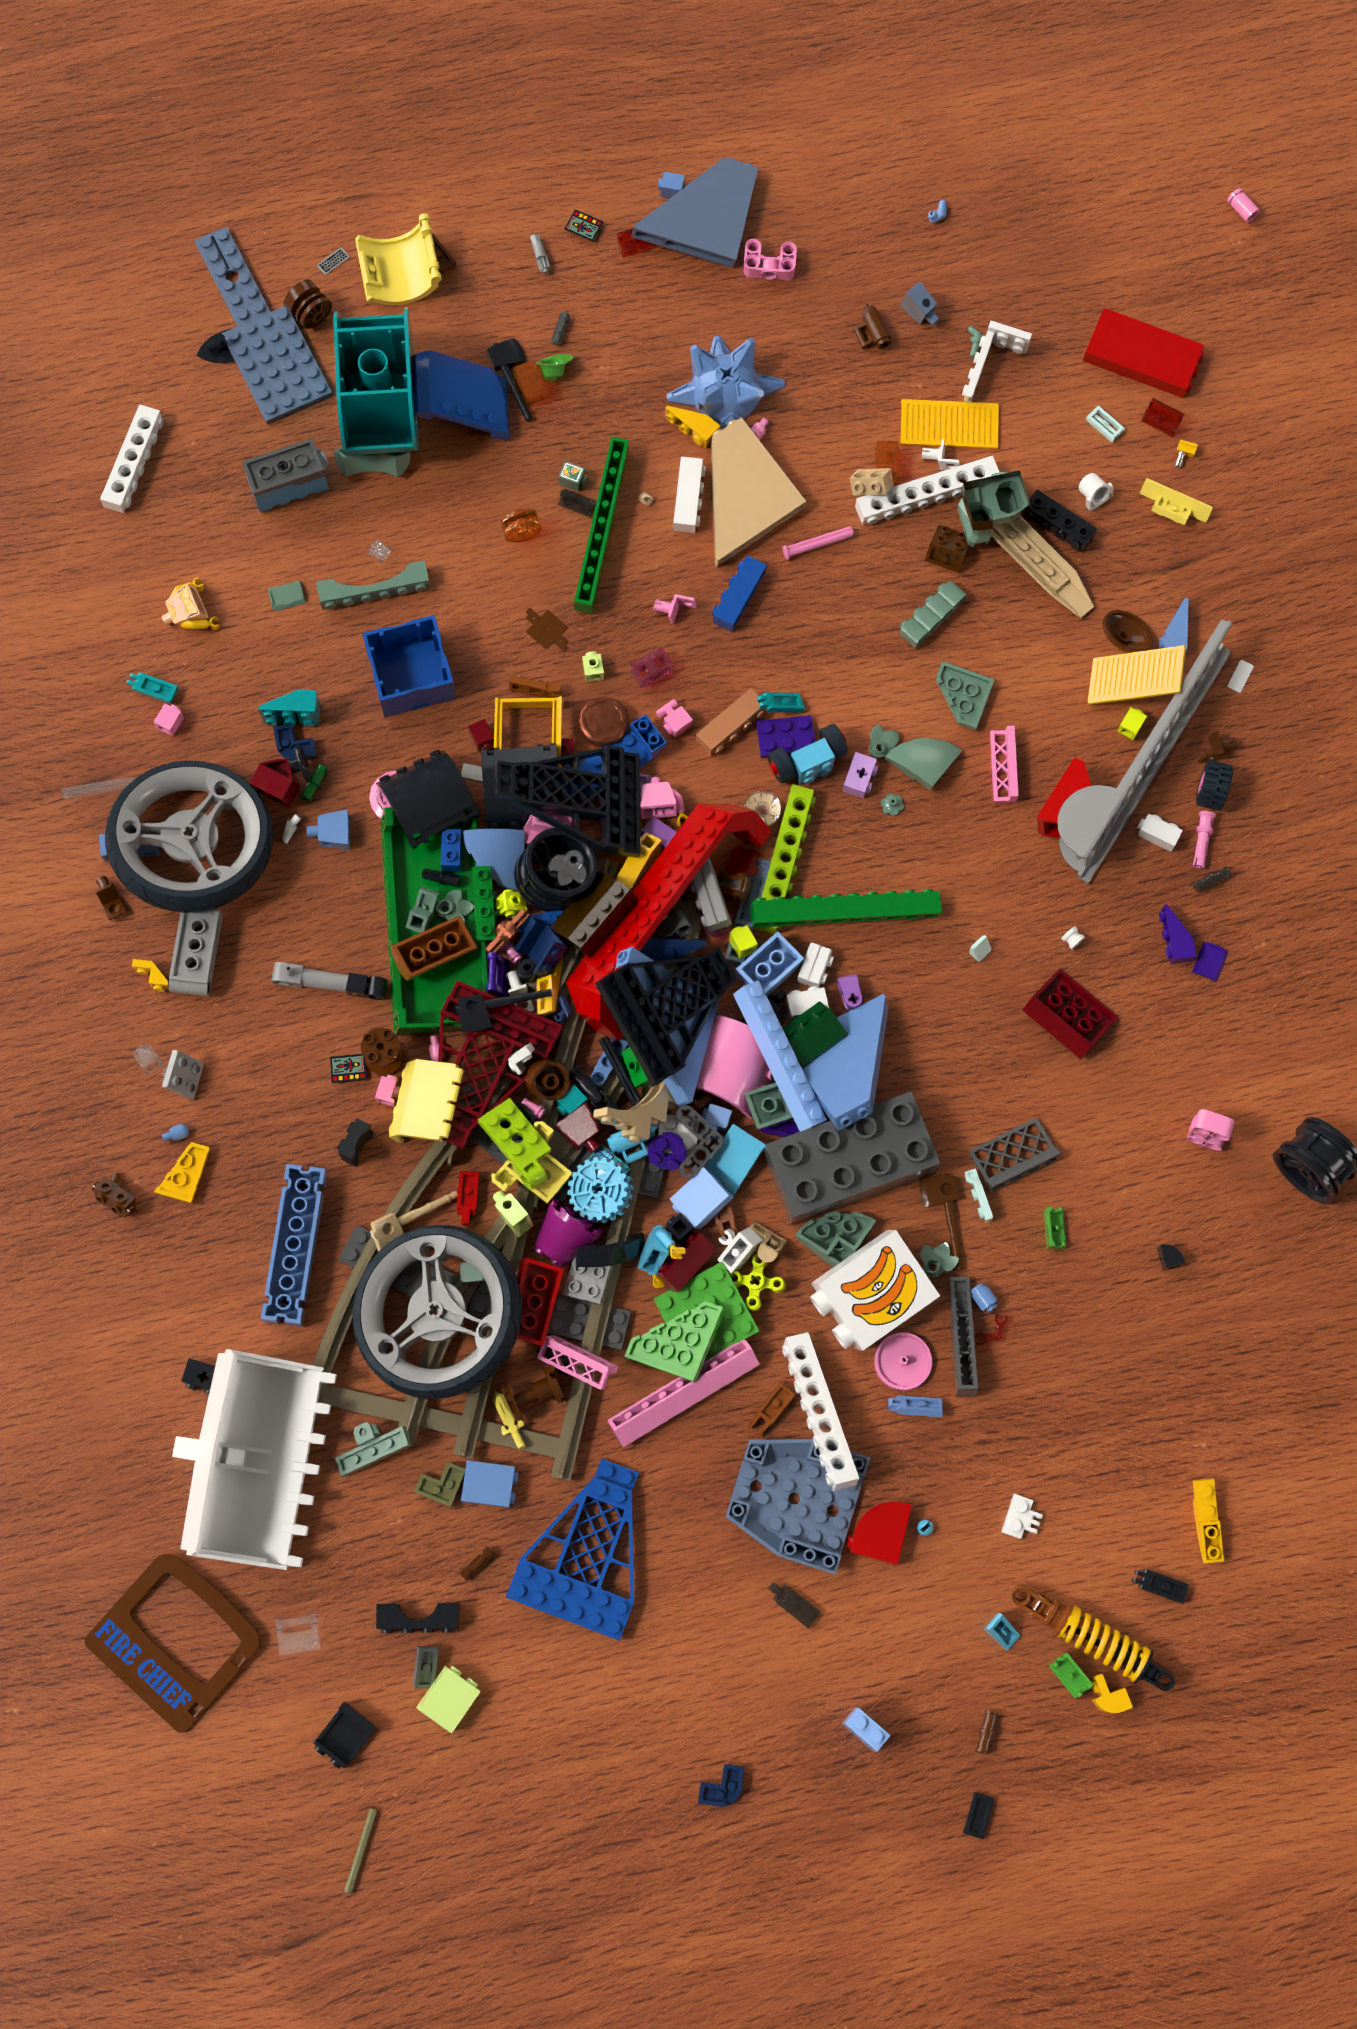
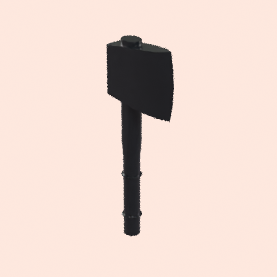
M515 338L494 343L487 349L488 358L494 371H502L522 412L521 414L524 416L525 421L529 422L532 420L530 410L526 406L510 369L526 362L524 352Z
M551 989L488 1000H483L481 994L458 998V1005L455 1006L456 1014L459 1015L461 1032H474L492 1027L487 1009L551 997L552 992Z

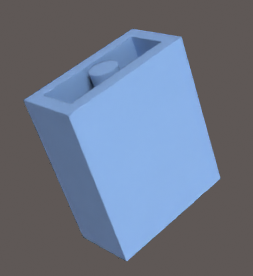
M703 1167L670 1200L673 1202V1209L678 1214L682 1213L694 1228L700 1230L734 1197L709 1169Z
M854 1708L842 1723L844 1727L873 1752H877L890 1737L884 1729L860 1708Z

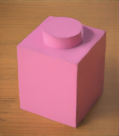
M164 704L154 720L156 728L173 737L184 719L181 709L175 705L169 706Z

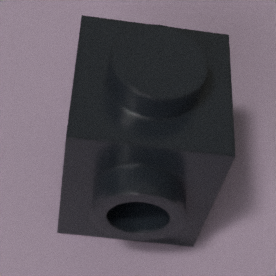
M681 1214L677 1217L673 1216L666 1223V1230L671 1232L672 1238L678 1245L694 1231V1227Z

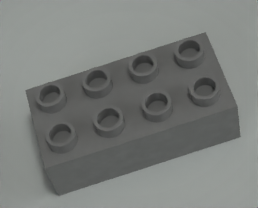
M912 1091L875 1104L872 1114L839 1131L831 1121L765 1144L763 1153L791 1226L915 1181L921 1177L934 1174L941 1164Z

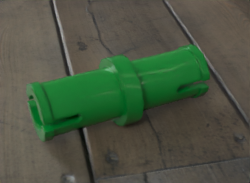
M317 764L311 779L307 781V785L302 794H300L303 800L311 802L316 790L321 787V781L328 771L325 766Z

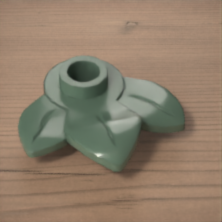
M880 724L876 725L870 733V755L875 758L885 757L896 747L895 745L899 741L898 731L888 730L885 732ZM876 746H879L881 748V751H878L876 749Z
M452 890L447 893L445 899L437 903L436 912L438 916L446 918L447 921L460 915L465 924L463 916L468 915L474 909V905L469 901L461 899V890ZM448 907L449 910L447 912H443L442 908Z
M947 1242L938 1245L934 1249L924 1245L921 1250L920 1256L924 1262L923 1270L929 1277H937L942 1272H950L959 1262L958 1257L950 1256V1247ZM932 1266L937 1267V1269L934 1271L930 1270Z

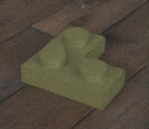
M447 1462L440 1481L421 1473L414 1493L452 1507L466 1469Z

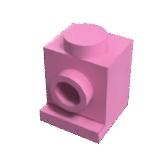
M392 1075L381 1077L375 1095L376 1102L392 1107L396 1106L394 1097H398V1090L400 1088L397 1083V1077Z

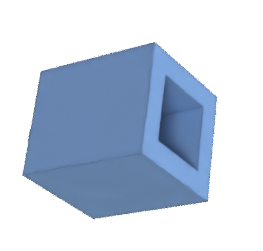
M664 172L663 178H659L658 182L660 197L671 198L684 188L685 175Z

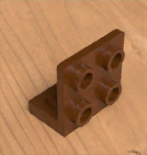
M938 525L929 545L925 561L959 573L969 548L965 533L952 530L947 526Z

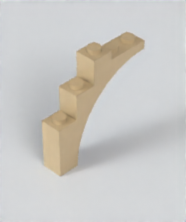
M662 1081L658 1085L651 1087L647 1095L629 1110L605 1107L594 1110L593 1118L601 1120L603 1124H611L616 1129L622 1130L621 1136L629 1139V1142L640 1143L642 1140L649 1139L651 1126L654 1127L657 1124L666 1122L667 1110H673L674 1107L679 1106L673 1099L665 1082Z

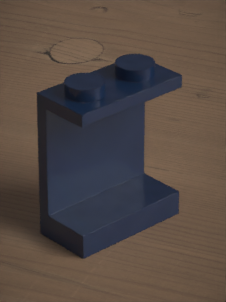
M532 917L513 948L517 953L528 955L536 963V968L533 971L535 975L545 977L551 975L568 947L547 921Z

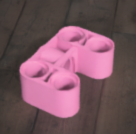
M757 239L748 240L745 245L743 271L745 276L767 280H791L795 275L796 245L790 241L785 242L781 246L780 256H777V258L763 257L761 255L760 241Z
M1199 1110L1191 1122L1187 1140L1213 1150L1221 1151L1224 1142L1230 1140L1235 1121L1208 1110Z

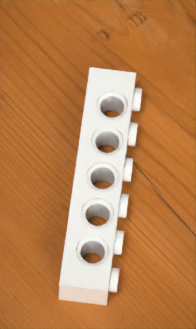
M139 404L100 498L103 507L124 513L126 508L130 506L131 495L137 489L138 478L143 475L145 461L149 460L152 444L156 443L157 432L164 423L160 410ZM124 489L122 492L117 493L118 490Z

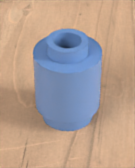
M982 1282L971 1290V1297L982 1312L987 1311L989 1313L997 1307L996 1303L999 1300L988 1285L985 1286Z

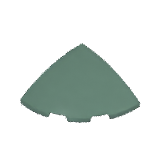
M918 738L898 745L885 756V759L913 781L916 779L930 791L962 750L944 740Z
M840 1211L825 1213L823 1217L816 1220L811 1219L804 1224L795 1234V1237L831 1267H835L862 1247L876 1220L857 1212L852 1214L841 1213Z

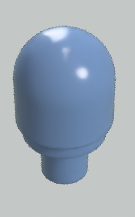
M185 1124L175 1125L169 1129L170 1132L162 1134L164 1142L171 1139L173 1141H180L189 1135V1128Z

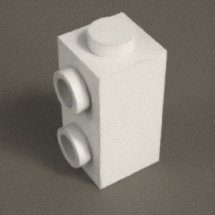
M1148 814L1146 819H1141L1137 827L1140 829L1137 836L1172 852L1183 830L1173 823L1163 821L1157 815Z

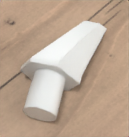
M297 814L291 820L287 819L282 837L283 842L286 844L297 829V823L301 820V817Z

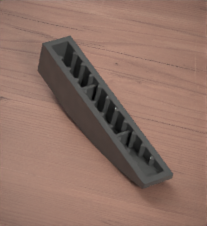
M950 1277V1314L956 1397H976L978 1380L969 1277Z

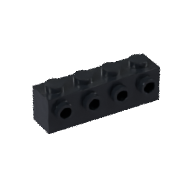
M1036 490L1029 499L1030 506L1023 513L1027 519L1035 521L1042 529L1049 530L1059 540H1064L1070 544L1073 549L1084 552L1095 537L1096 527L1039 490Z

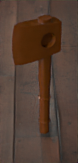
M947 1173L933 1177H921L920 1194L924 1208L944 1204L953 1256L959 1258L955 1271L963 1270L953 1202L959 1200L956 1176H949Z

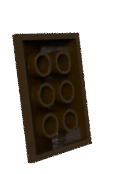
M597 871L591 885L580 896L573 899L551 927L558 936L590 958L638 901V898L631 889L618 880Z

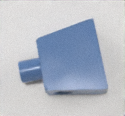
M348 810L319 815L317 826H307V837H318L321 847L350 850V815Z

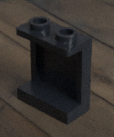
M346 1702L341 1704L334 1717L317 1739L312 1742L316 1745L314 1749L322 1756L327 1754L331 1757L330 1762L338 1769L349 1766L377 1729L374 1724Z

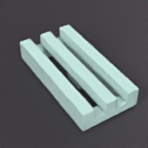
M1099 405L1086 417V421L1111 442L1115 441V438H1118L1125 430L1120 423ZM1096 413L1100 414L1105 420L1099 417ZM1109 423H1110L1113 427H1115L1118 431L1114 430V429L1109 425Z

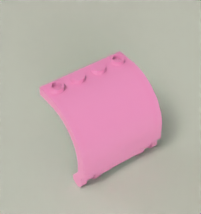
M715 1015L696 1088L722 1098L738 1108L747 1118L753 1119L744 1093L771 1084L774 1077L749 1026L731 1018Z

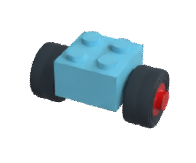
M830 724L820 729L821 740L792 752L791 757H789L784 748H778L768 753L769 768L781 784L796 778L799 785L803 783L809 784L820 775L823 777L831 773L834 760L848 753L845 736L835 724Z

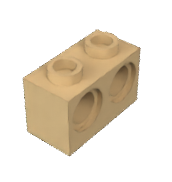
M891 468L857 469L850 477L853 496L886 495L894 486Z

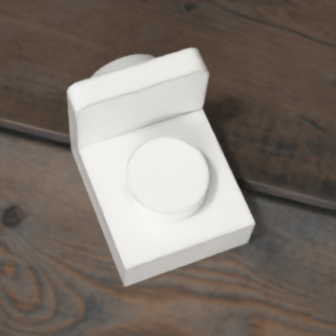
M531 1043L512 1054L508 1059L510 1068L517 1072L518 1075L525 1071L526 1068L523 1063L532 1057L531 1053L535 1050Z

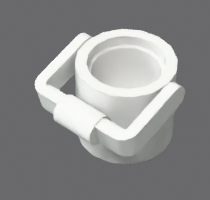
M1095 473L1086 475L1079 485L1080 493L1086 497V507L1089 511H1093L1113 496V485L1110 482L1107 484Z

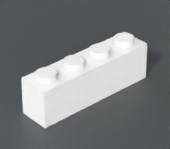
M681 457L673 531L695 533L696 526L699 527L700 516L697 515V511L701 510L702 499H699V493L703 494L704 482H701V477H705L706 466H702L703 459Z

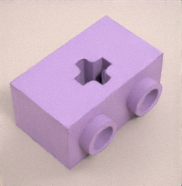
M855 752L842 792L864 799L865 793H870L873 784L870 782L871 776L875 777L878 766L875 765L877 759Z

